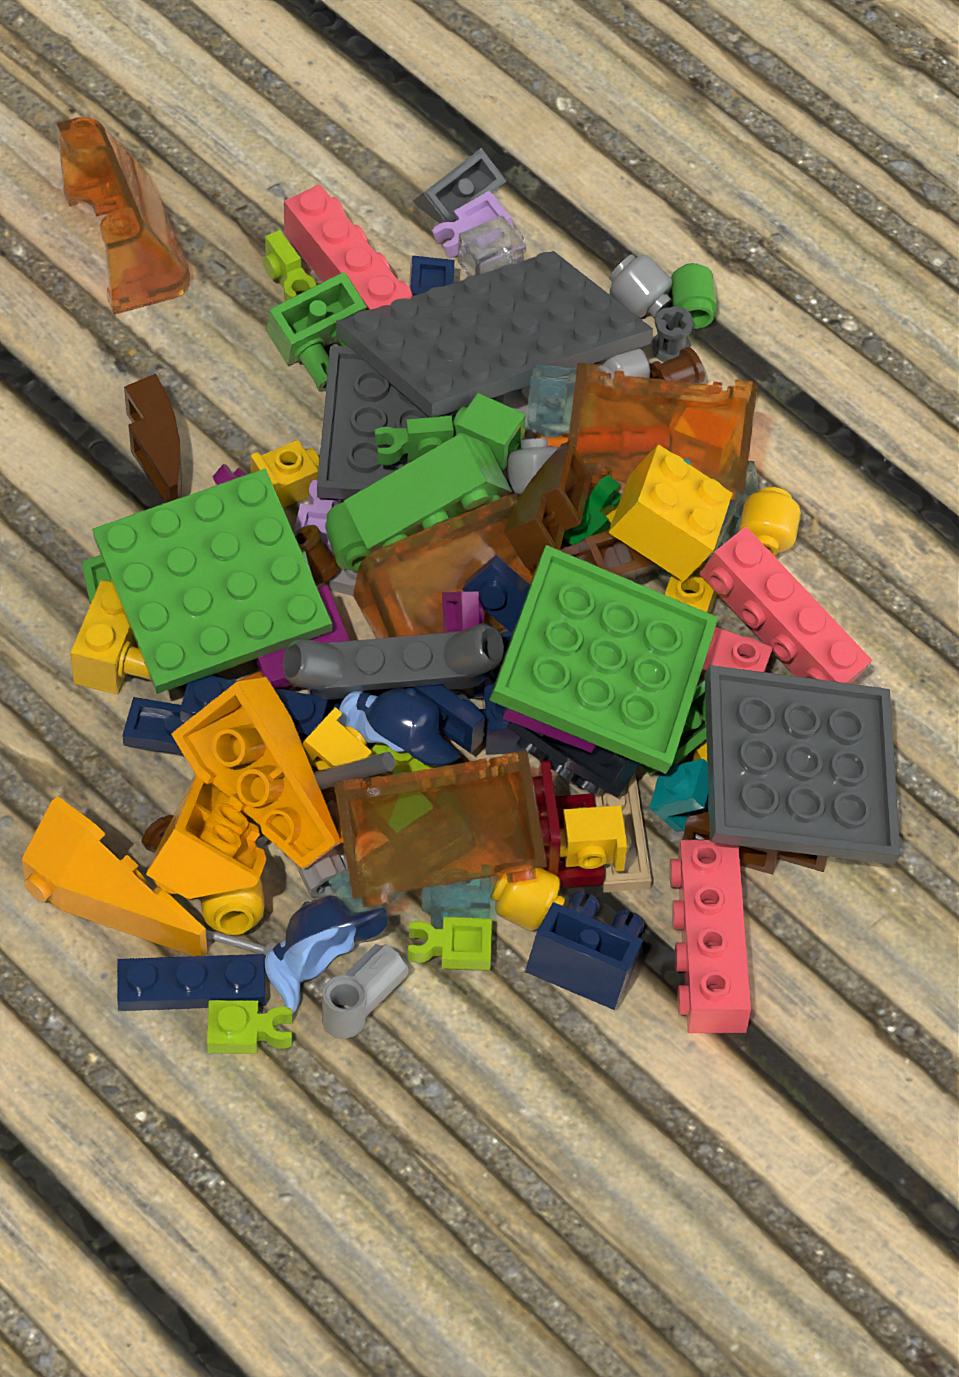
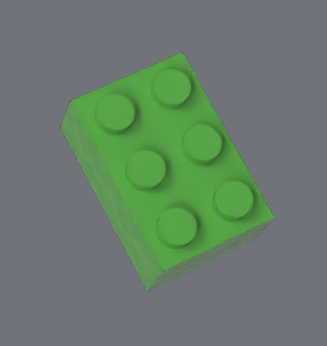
M460 433L344 500V503L368 550L394 558L400 557L401 560L420 553L425 548L423 543L433 538L434 535L438 534L441 538L460 530L464 526L462 520L474 512H477L478 515H484L497 509L503 503L501 498L511 493L512 490L489 445Z

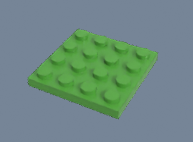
M266 468L92 529L93 537L157 694L287 648L297 639L309 640L332 631V622Z
M546 545L540 555L489 700L666 774L673 763L718 617Z

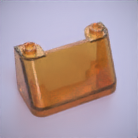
M78 117L56 123L63 191L69 206L78 205V201H83L93 207L96 217L107 214L101 221L100 229L101 237L106 247L109 287L106 288L107 299L113 314L116 315L182 296L190 286L189 266L149 173L94 118Z
M578 363L568 441L572 443L591 475L589 486L595 487L608 474L617 482L626 483L633 470L659 444L682 459L689 460L692 467L709 478L718 481L724 488L732 492L730 502L735 501L736 495L745 494L759 399L758 382L735 380V386H728L727 391H724L722 382L713 381V385L633 377L625 376L624 371H615L614 379H611L612 374L600 371V365Z
M511 494L380 548L368 555L358 567L353 597L375 638L443 633L442 592L463 591L462 588L466 579L495 555L500 557L530 584L535 572L534 567L526 568L504 534L509 516L521 494ZM483 609V623L492 625L499 632L506 630L505 627Z
M527 750L503 754L500 757L490 758L489 761H487V758L472 762L382 777L375 776L371 777L368 781H365V779L358 780V778L333 782L331 785L352 900L362 898L363 908L392 903L391 893L503 874L507 875L508 883L536 879L535 869L547 867Z

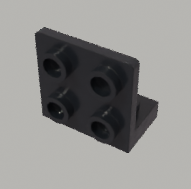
M509 722L507 728L520 736L516 745L538 759H541L543 754H546L543 760H550L551 770L569 781L576 774L573 781L596 796L600 789H603L618 798L640 764L598 745L595 746L591 753L557 739L551 742L536 732L518 724Z

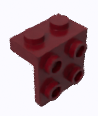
M550 760L539 761L538 776L530 778L532 802L528 804L531 831L536 830L538 843H534L535 865L558 876L560 888L603 885L605 881L604 865L593 869H585L580 866L566 867L565 858L560 857V828H562L564 809L595 807L593 794L555 796Z

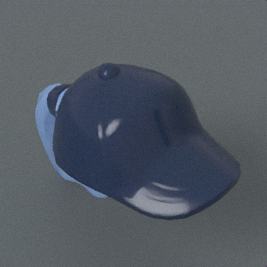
M413 688L392 689L383 692L379 696L362 691H353L344 698L340 705L339 711L342 715L338 722L344 727L350 726L357 730L367 743H384L393 751H406L418 761L430 766H445L455 762L460 757V754L439 734L438 706L433 701L417 693Z
M332 895L324 896L311 902H304L302 907L290 918L285 940L270 950L264 961L267 976L282 996L285 1007L291 1008L292 1012L295 1013L300 1003V982L318 976L336 956L350 952L355 942L367 940L380 934L387 925L388 915L386 909L378 908L353 913L340 898Z

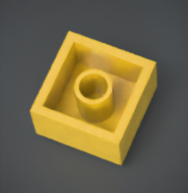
M657 444L629 475L608 533L684 582L714 551L732 492L724 488L718 481L709 478L686 463L680 456L671 453Z

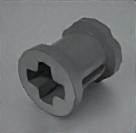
M674 306L661 309L655 317L654 323L658 334L652 341V352L657 359L666 362L679 356L681 349L691 347L688 336L693 330L694 322L691 319L690 312L684 308ZM679 320H681V328H678ZM665 342H667V350L664 349Z

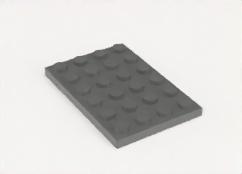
M555 251L539 253L536 257L517 263L505 264L499 269L480 275H471L464 280L443 287L431 288L427 292L412 296L411 299H396L391 305L359 311L353 316L336 321V336L426 415L438 417L459 410L463 406L468 407L477 393L494 398L652 343L653 328Z

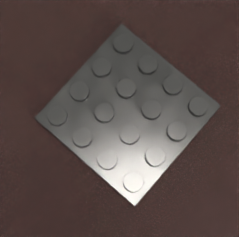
M330 346L317 479V498L348 499L412 462L408 461L406 453L394 464H378L377 448H387L390 445H375V429L380 427L406 428V419L429 418L428 415L350 347ZM504 394L491 399L503 404ZM459 410L441 416H452L453 422Z
M710 665L704 674L710 842L895 864L900 857L890 689Z

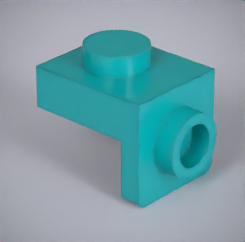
M705 759L671 766L666 774L659 772L649 808L676 832L685 829V823L691 811L702 809L705 806L708 796L707 761Z

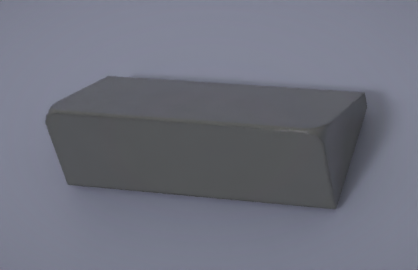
M480 148L414 199L413 202L438 223L455 222L454 211L489 190L493 193L507 181L483 149Z

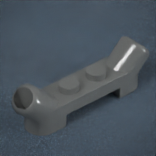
M486 623L477 624L461 632L320 643L306 639H297L287 647L284 653L283 669L289 684L308 688L314 696L328 700L344 699L353 691L445 684L448 690L479 686L487 679L491 670L500 667L504 659L505 648L499 631Z

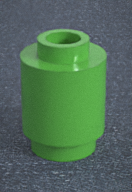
M696 263L685 264L671 275L673 280L671 288L673 306L684 308L690 312L691 319L694 322L693 329H699L709 325L717 311L713 273L708 267Z
M345 503L335 505L327 513L325 530L338 566L352 571H361L370 567L380 553L367 549Z

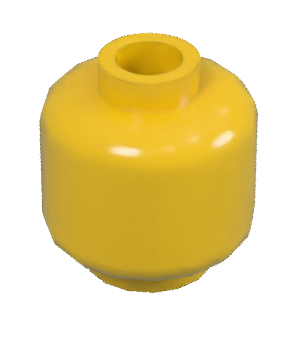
M776 487L761 488L758 492L746 498L738 532L746 526L774 556L777 553L785 552L793 547L801 516L800 507L792 499L791 494L783 489Z
M520 860L514 866L506 864L490 895V898L496 901L495 911L498 916L528 931H535L540 927L553 902L563 906L565 901L564 897L558 895L560 888L558 876L527 860Z
M259 879L254 887L200 897L205 922L213 930L227 935L243 934L255 927L263 917L265 904L261 879Z

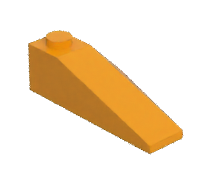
M267 677L237 681L171 733L194 773L206 784L212 783L229 798L227 802L238 812L244 811L259 824L262 834L302 869L308 868L341 843L292 718Z
M195 773L154 853L146 875L152 878L155 884L162 890L171 894L178 893L187 899L254 887L260 879L266 862L264 850L256 847L255 843L260 835L258 826L250 823L249 816L244 811L238 812L227 802L229 798L212 783L206 784Z
M55 797L50 802L21 859L25 880L24 886L27 891L38 901L45 902L48 900L61 911L191 956H205L207 954L206 928L169 893L159 887L151 890L147 886L143 875L137 870L139 865L131 857L126 855L122 860H119L100 842L105 833L94 822L60 797Z

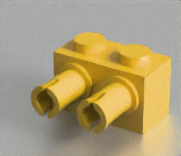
M101 580L70 652L73 681L76 685L118 695L127 674L151 679L112 582Z

